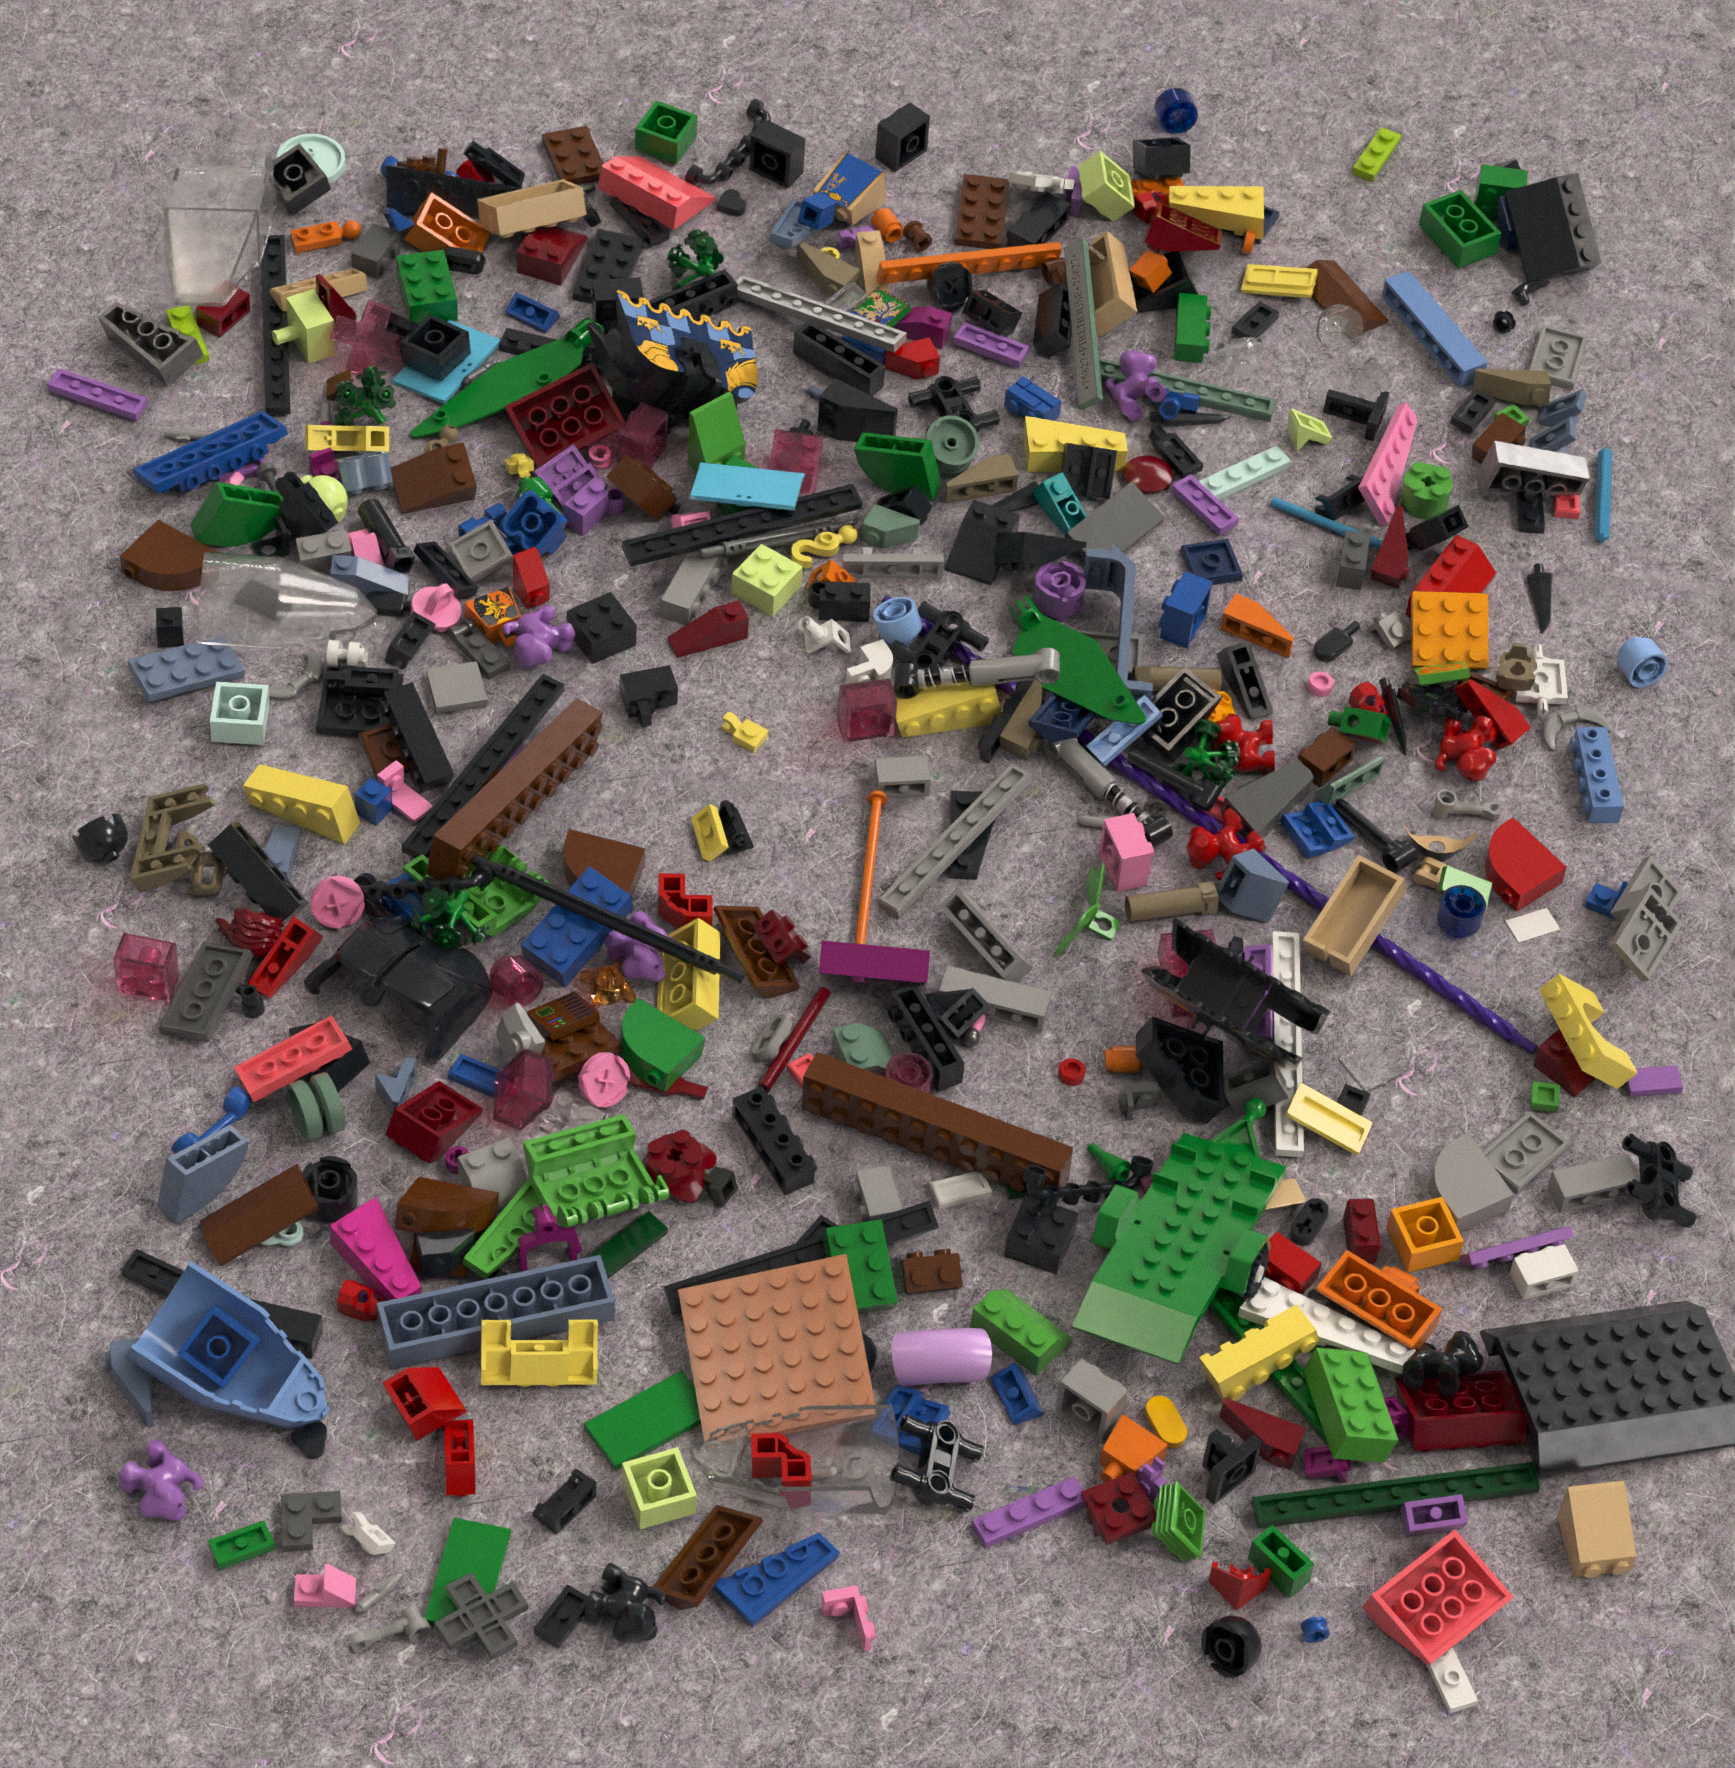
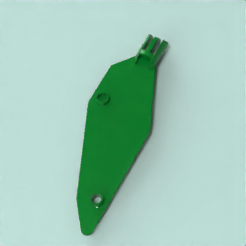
M586 317L570 329L563 338L495 364L411 430V437L420 438L439 434L441 428L445 425L459 428L505 410L506 405L574 372L582 364L583 351L593 343L587 329V324L593 322L599 325L604 333L603 326Z
M1029 595L1024 597L1030 609L1026 610L1020 599L1016 601V604L1022 611L1020 615H1018L1012 605L1008 607L1011 615L1018 626H1020L1012 651L1015 656L1032 655L1042 648H1052L1060 654V678L1055 683H1042L1043 689L1111 721L1141 725L1146 721L1144 712L1097 640L1040 614V611Z

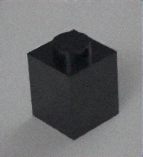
M182 607L156 608L158 648L184 645Z

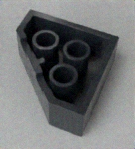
M1152 1016L1136 1033V1056L1183 1116L1208 1124L1224 1108L1223 1041L1210 1036L1205 1037L1201 1033Z

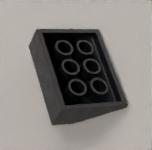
M1578 173L1554 177L1504 192L1527 282L1592 270L1602 263Z

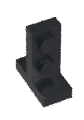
M1329 389L1323 413L1367 425L1364 439L1374 441L1387 408L1390 392L1380 390L1376 402H1372Z

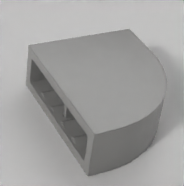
M1469 1133L1453 1140L1440 1152L1430 1183L1431 1199L1443 1197L1459 1232L1510 1210L1514 1194Z

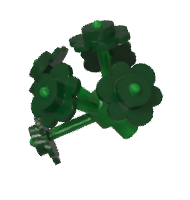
M693 230L684 239V244L689 245V248L697 255V263L691 261L689 254L682 251V244H678L676 248L673 247L668 252L667 260L670 261L668 268H671V272L674 273L671 275L674 279L671 282L672 291L683 287L699 276L705 278L717 273L714 270H717L719 264L724 261V256L718 252L719 249L714 238L710 237L707 231ZM688 269L696 272L681 282H678L676 279L681 278Z
M438 887L431 888L430 892L424 893L422 897V908L424 911L422 917H420L415 907L412 908L414 915L410 917L412 921L411 926L416 931L422 930L425 936L427 935V930L423 922L430 923L431 927L435 928L432 932V940L449 950L462 947L460 940L462 934L456 932L454 928L456 920L459 918L462 919L472 933L465 940V946L471 942L474 945L482 943L483 939L487 937L485 932L489 929V926L485 925L476 930L464 914L466 908L463 905L470 895L462 889L455 899L450 898L448 900L447 891L440 890ZM447 916H449V917H450V920H449L448 925H445L444 927L440 926V925L446 924V922H447V920H448V919H447Z

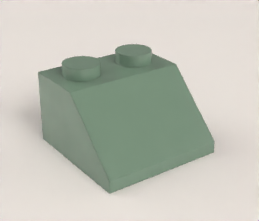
M862 1023L833 1029L832 1050L837 1060L891 1080L901 1078L883 1032Z

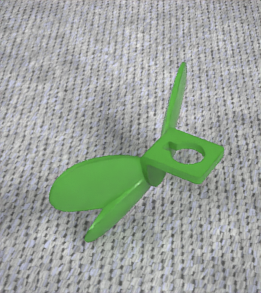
M1104 863L1100 868L1099 876H1097L1095 867H1090L1086 879V895L1090 908L1082 915L1078 924L1060 943L1053 957L1059 955L1083 928L1109 941L1113 939L1120 921L1099 910ZM1094 919L1106 920L1110 924V930L1104 931L1100 929L1098 924L1094 922Z

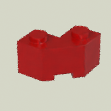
M658 873V915L676 929L697 918L712 927V895H686L685 874Z
M752 1433V1478L781 1477L782 1502L812 1501L811 1456L805 1451H799L789 1443V1439L781 1433Z

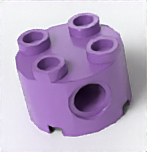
M1060 561L1059 564L1054 565L1053 562H1049L1040 567L1036 574L1033 600L1038 610L1059 622H1064L1079 612L1083 605L1086 586L1083 571L1076 565L1066 561Z

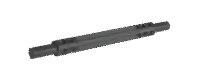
M852 519L833 523L826 521L720 542L717 546L699 549L698 555L700 559L719 555L727 557L755 551L761 544L770 548L795 543L803 539H815L822 532H838L844 525H851L854 528V521Z

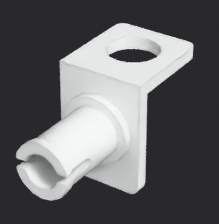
M805 616V619L802 617L799 620L798 629L805 633V647L808 654L831 642H834L844 652H851L849 633L833 619L820 626L809 616ZM838 632L843 637L844 643L839 638Z

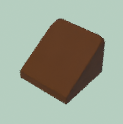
M351 370L327 379L326 399H335L337 384H340L343 380L345 382L347 380L350 381L352 379Z

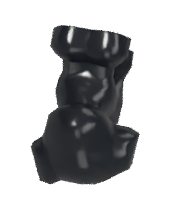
M1456 1331L1452 1338L1447 1341L1444 1352L1435 1351V1346L1430 1343L1421 1345L1414 1355L1409 1357L1403 1364L1405 1373L1403 1382L1409 1389L1417 1391L1422 1386L1424 1379L1429 1377L1439 1380L1437 1386L1439 1392L1448 1397L1456 1394L1459 1390V1374H1473L1481 1369L1484 1360L1471 1336L1465 1331Z
M611 1562L608 1563L602 1574V1579L605 1582L601 1590L613 1594L606 1595L592 1590L584 1604L583 1618L589 1622H598L601 1616H608L616 1620L613 1628V1637L622 1643L632 1640L649 1641L654 1639L658 1631L655 1612L642 1603L646 1599H655L659 1605H664L667 1595L659 1588L648 1586L642 1579L629 1576L617 1565Z

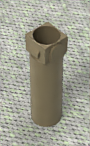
M1146 665L1132 667V681L1153 683V691L1159 692L1183 667H1146ZM1187 667L1207 685L1220 692L1221 669Z
M1213 881L1197 883L1195 887L1129 895L1125 897L1126 917L1129 922L1200 912L1202 915L1217 913L1219 895Z

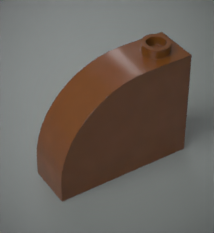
M159 519L120 555L121 571L127 578L134 579L147 587L161 591H182L197 587L211 579L220 570L219 552Z
M569 829L564 842L563 866L566 880L570 887H572L590 866L633 897L645 866L646 848Z
M418 1177L397 1202L395 1229L420 1233L474 1228L475 1233L488 1228L497 1218L499 1192Z

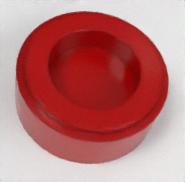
M1065 1059L1059 1065L1058 1078L1065 1085H1079L1085 1078L1086 1068L1077 1059Z

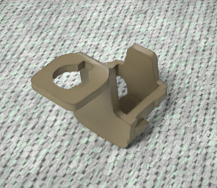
M1513 643L1510 651L1503 652L1500 656V670L1496 672L1498 686L1509 690L1529 691L1533 687V683H1535L1536 675H1533L1535 659L1534 656L1528 654L1526 644Z
M180 831L176 849L184 847L186 839L190 842V845L198 844V838L186 831ZM203 851L191 865L194 867L192 873L193 886L188 887V893L197 897L218 895L222 887L223 877L227 875L229 869L223 863L217 862L211 855V852ZM203 867H214L212 884L201 883Z

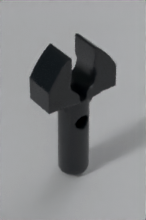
M584 194L586 215L583 217L590 227H594L601 223V219L597 210L591 207Z

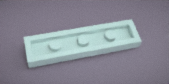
M1276 445L1199 482L1218 500H1221L1290 468L1291 460Z

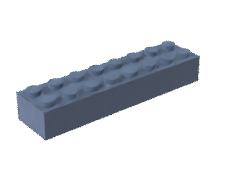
M601 1255L377 1303V1323L390 1369L480 1350L481 1320H511V1340H526L567 1331L568 1320H597L599 1324L613 1321L615 1316V1300Z

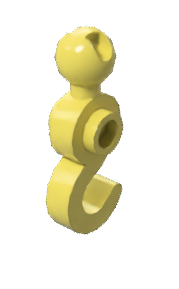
M844 525L839 529L838 534L822 532L816 536L815 541L799 540L792 546L791 560L803 566V568H811L812 558L800 553L810 552L824 557L834 556L839 551L840 543L852 544L856 541L857 531L851 525Z

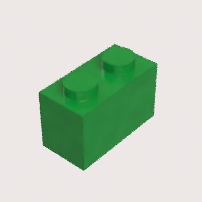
M1271 1525L1252 1541L1248 1560L1262 1573H1264L1265 1568H1271L1269 1580L1288 1598L1292 1597L1310 1582L1315 1565L1274 1525Z

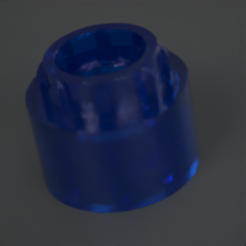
M1171 88L1165 90L1155 102L1154 109L1159 123L1168 133H1184L1190 130L1198 119V111L1193 98L1184 89Z
M1456 885L1446 889L1441 896L1437 912V922L1446 934L1455 938L1468 937L1478 932L1486 909V901L1483 895L1478 890L1466 885Z

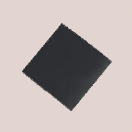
M1065 443L1060 473L1063 472L1074 494L1110 499L1117 450Z

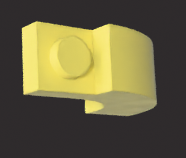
M305 425V450H324L331 447L333 451L376 452L385 450L389 452V427Z

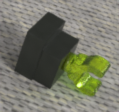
M715 1166L709 1174L705 1173L704 1188H706L708 1196L712 1197L713 1204L723 1207L738 1190L734 1172Z

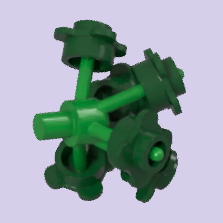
M371 366L364 368L362 374L356 375L357 379H361L362 387L357 388L353 384V379L346 382L343 380L340 384H337L335 400L338 401L339 399L341 406H348L342 410L340 406H337L338 414L334 415V422L337 426H354L353 419L363 415H367L368 418L373 417L378 425L385 422L386 418L380 410L387 407L392 409L396 406V401L393 397L394 388L391 385L383 387L385 379L381 378V375H385V371H378L377 367ZM361 406V411L352 414L350 413V410L357 409Z
M1198 719L1196 722L1197 726H1194L1193 731L1195 732V737L1200 740L1199 746H1190L1184 750V756L1189 761L1188 765L1174 764L1172 768L1194 779L1192 769L1195 771L1201 770L1204 775L1202 778L1215 783L1223 789L1235 774L1233 767L1238 765L1240 758L1238 743L1236 741L1231 743L1230 740H1225L1224 743L1219 745L1218 751L1211 752L1212 745L1210 743L1217 739V733L1221 731V727L1211 720ZM1214 757H1218L1219 762L1217 764H1215L1216 759ZM1205 766H1209L1214 770L1208 772Z

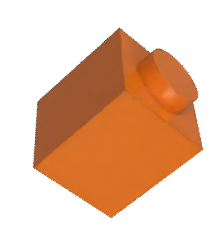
M1146 250L1129 269L1136 284L1152 293L1172 273L1167 265L1168 260L1161 253L1155 254L1149 250Z

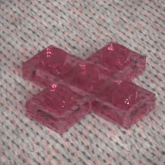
M368 299L361 322L337 314L330 338L352 345L345 367L346 370L362 374L364 368L373 367L377 354L401 361L400 341L404 337L385 331L393 307Z

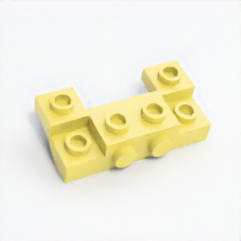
M481 1320V1385H517L520 1387H528L530 1385H546L549 1387L559 1385H597L598 1321L568 1320L567 1340H511V1320Z

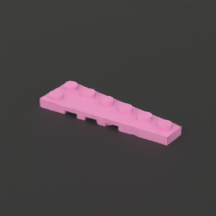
M1407 402L1397 406L1358 487L1380 526L1389 524L1391 515L1395 512V500L1417 425L1416 414L1410 409Z

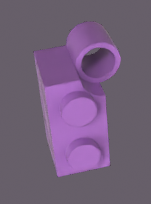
M595 476L564 503V517L568 519L566 526L584 536L608 514L617 516L624 512L625 494L619 488L607 490V483Z

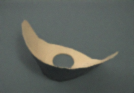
M1404 825L1406 832L1424 856L1434 858L1440 862L1455 856L1472 842L1478 833L1475 832L1466 839L1459 840L1443 836H1416L1411 834ZM1435 841L1441 842L1445 846V851L1443 853L1431 851L1429 844Z

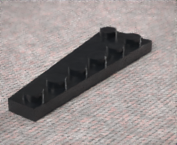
M386 165L387 207L393 208L399 213H416L432 192L464 214H479L477 199L524 189L407 167Z

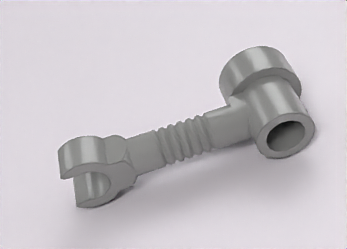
M1448 789L1440 790L1434 801L1433 815L1441 820L1446 819L1449 813L1481 815L1483 818L1491 821L1498 820L1501 812H1494L1497 811L1500 805L1498 802L1491 801L1482 805L1456 803V794Z
M409 1606L401 1613L403 1619L379 1627V1629L351 1633L349 1635L351 1640L350 1646L353 1653H359L370 1647L374 1642L403 1631L407 1633L411 1642L418 1643L427 1639L431 1635L432 1629L427 1619L421 1616L416 1606Z

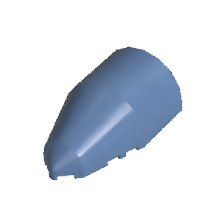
M192 1261L189 1262L137 1343H133L125 1357L198 1406L287 1429L321 1421L329 1412L324 1394L325 1385L323 1377L301 1351L297 1352L289 1343L282 1329L279 1331L272 1323L267 1311ZM215 1304H218L263 1338L225 1388H222L177 1354L207 1312Z

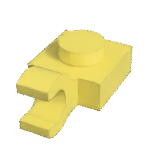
M523 453L513 454L511 458L504 459L505 469L510 475L518 474L519 478L530 477V471H534L533 460Z
M727 712L722 718L725 723L721 726V729L733 734L732 742L752 753H755L768 737L769 730L749 719L741 723L738 717L731 712Z

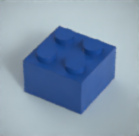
M1186 571L1180 580H1175L1171 589V596H1166L1161 606V610L1164 611L1158 624L1161 627V639L1188 649L1207 616L1212 581Z
M215 1304L207 1312L177 1354L222 1388H225L263 1338L218 1304Z

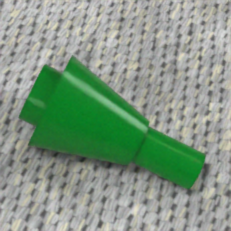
M1091 1143L1087 1147V1151L1097 1159L1108 1180L1117 1179L1124 1181L1127 1179L1130 1173V1163L1106 1151L1104 1152L1095 1143Z

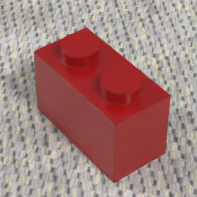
M1276 1232L1269 1239L1271 1249L1268 1251L1269 1262L1266 1265L1268 1267L1264 1273L1265 1278L1302 1295L1318 1279L1321 1262Z

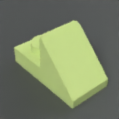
M1294 409L1288 412V435L1297 451L1309 439L1325 445L1333 439L1324 421Z

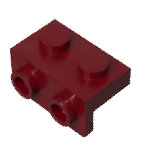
M771 909L753 924V929L777 964L781 965L790 956H793L803 964L811 958L806 949L809 946L800 934L797 935L793 929L796 925L789 916L785 915L783 917Z

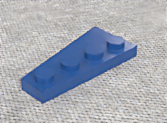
M817 1533L787 1547L786 1551L776 1556L771 1554L761 1559L760 1563L748 1569L744 1567L735 1571L733 1576L724 1580L720 1578L712 1589L753 1627L838 1559L839 1551L822 1534Z

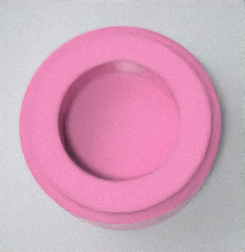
M1315 672L1309 676L1307 688L1311 694L1324 697L1332 692L1334 681L1325 672Z

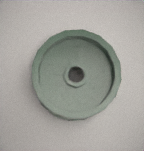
M947 415L938 418L930 425L923 438L932 441L940 478L952 479L966 471L979 449V437L976 429L967 420L959 416Z
M323 1072L311 1076L309 1086L302 1080L287 1085L290 1109L304 1141L310 1142L321 1138L323 1128L329 1134L345 1129V1116L336 1087L328 1073Z

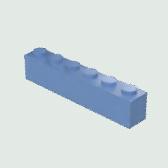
M1410 271L1385 279L1382 292L1383 299L1459 388L1474 383L1475 369H1486L1488 362L1473 346L1472 342L1460 331L1458 325L1453 323L1445 310L1441 309L1432 295L1422 287L1419 280Z

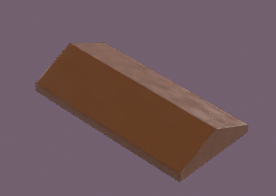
M1316 260L1307 267L1309 269H1318L1312 298L1348 339L1388 323V319L1335 260Z
M715 905L713 910L753 989L769 999L797 991L800 986L788 962L784 961L781 965L777 964L752 927L755 922L763 917L760 908Z
M295 1164L201 1219L200 1225L203 1237L218 1264L223 1266L319 1210V1207L300 1166Z
M716 1505L653 1587L663 1591L667 1595L666 1602L679 1610L698 1607L762 1524V1517Z

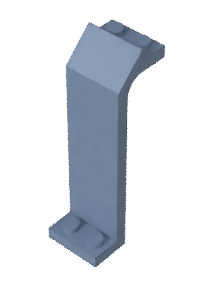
M1113 543L1111 551L1087 548L1083 571L1084 579L1086 580L1085 588L1113 592L1119 597L1121 602L1116 671L1136 702L1144 695L1151 700L1153 683L1127 680L1136 565Z

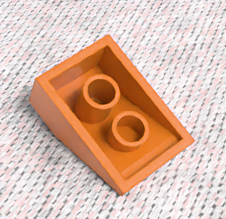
M431 192L418 208L412 221L414 225L409 227L404 240L423 252L443 250L445 247H457L482 253L490 236V231L482 228L481 224Z

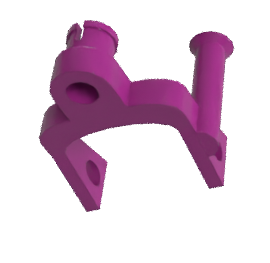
M542 1205L544 1212L541 1211L540 1206L534 1208L532 1212L535 1218L534 1231L522 1235L517 1240V1261L521 1272L528 1270L527 1251L536 1246L565 1241L567 1242V1252L570 1261L577 1260V1254L582 1250L575 1227L562 1228L558 1226L555 1216L551 1214L550 1207L547 1205Z

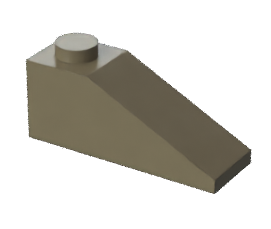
M803 241L797 244V262L824 294L844 303L859 287L860 269Z
M1475 369L1473 391L1476 389L1490 397L1523 405L1548 406L1551 381L1547 371Z
M1004 454L986 457L947 482L945 503L1016 492L1019 474L1011 455Z
M1036 680L1033 681L1000 734V748L1027 761L1032 753H1037L1042 743L1040 734L1028 725L1029 719L1042 706V683Z

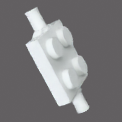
M1029 171L1010 172L1009 182L1018 183L1017 188L1039 192L1047 190L1055 193H1064V189L1074 188V180L1032 174Z
M1537 644L1532 646V654L1535 659L1533 675H1536L1535 683H1533V687L1529 691L1514 690L1515 702L1537 703L1538 715L1541 716L1543 712V716H1546L1549 713L1547 704L1566 705L1565 665L1564 660L1543 657L1542 645L1539 644L1537 649Z

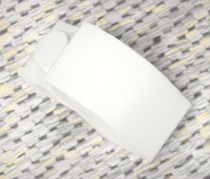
M883 639L860 647L859 665L848 668L846 672L845 686L850 693L865 689L871 685L879 692L889 684L892 674L893 655Z

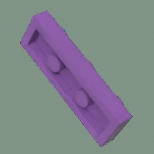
M963 322L954 336L953 342L955 345L1020 368L1029 354L1030 347Z
M1191 474L1172 484L1171 491L1219 536L1238 526L1239 518Z

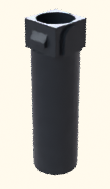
M377 499L364 501L359 506L357 513L369 534L375 533L380 552L385 559V566L400 573H409L415 558L412 550L404 544L380 501Z

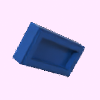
M460 1054L448 1072V1079L498 1099L510 1080V1074Z

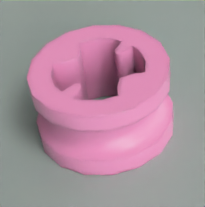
M604 445L592 446L589 449V463L595 469L607 468L611 462L610 449Z

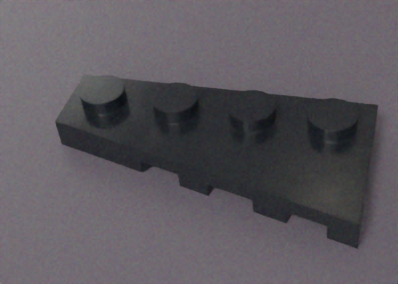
M951 790L950 825L983 792ZM996 818L951 864V879L977 880Z

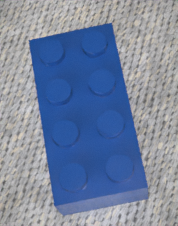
M590 866L567 891L624 918L633 911L631 895ZM555 905L521 943L523 957L566 988L605 943L608 934L613 930L559 905Z

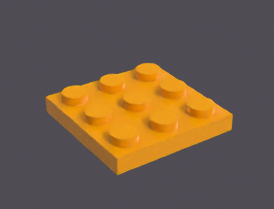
M1413 591L1411 593V667L1417 668L1464 661L1469 669L1487 670L1489 668L1488 594Z

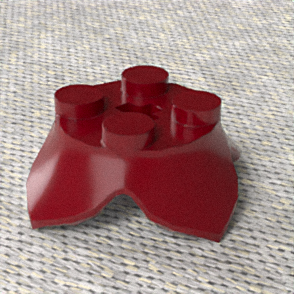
M678 1130L675 1133L666 1134L651 1141L648 1144L647 1154L642 1160V1164L654 1185H656L657 1176L661 1175L671 1196L681 1201L695 1203L704 1190L705 1170H711L716 1165L717 1157L705 1144L691 1137L688 1131Z

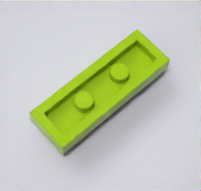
M1380 127L1353 166L1352 174L1373 182L1401 142L1402 135Z
M190 305L166 309V317L170 327L179 330L181 334L187 337L190 335L197 339L204 355L194 364L208 362L209 353Z

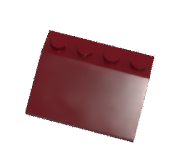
M1158 201L1147 225L1144 242L1147 243V248L1155 252H1160V250L1165 252L1219 250L1222 241V230Z
M593 362L505 406L506 415L537 468L573 444L579 451L627 427L624 418Z
M1506 1370L1475 1372L1473 1374L1460 1373L1458 1377L1460 1382L1459 1390L1456 1394L1448 1397L1439 1392L1437 1387L1439 1380L1430 1377L1424 1379L1422 1386L1417 1391L1411 1390L1404 1385V1377H1398L1394 1380L1399 1403L1408 1412L1407 1438L1414 1451L1428 1452L1432 1449L1446 1448L1457 1450L1460 1447L1475 1446L1485 1448L1488 1445L1503 1444L1513 1446L1516 1443H1526L1528 1422Z

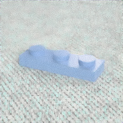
M1145 695L1137 701L1146 716V721L1143 724L1135 725L1114 721L1086 745L1088 750L1104 767L1163 716L1159 709Z

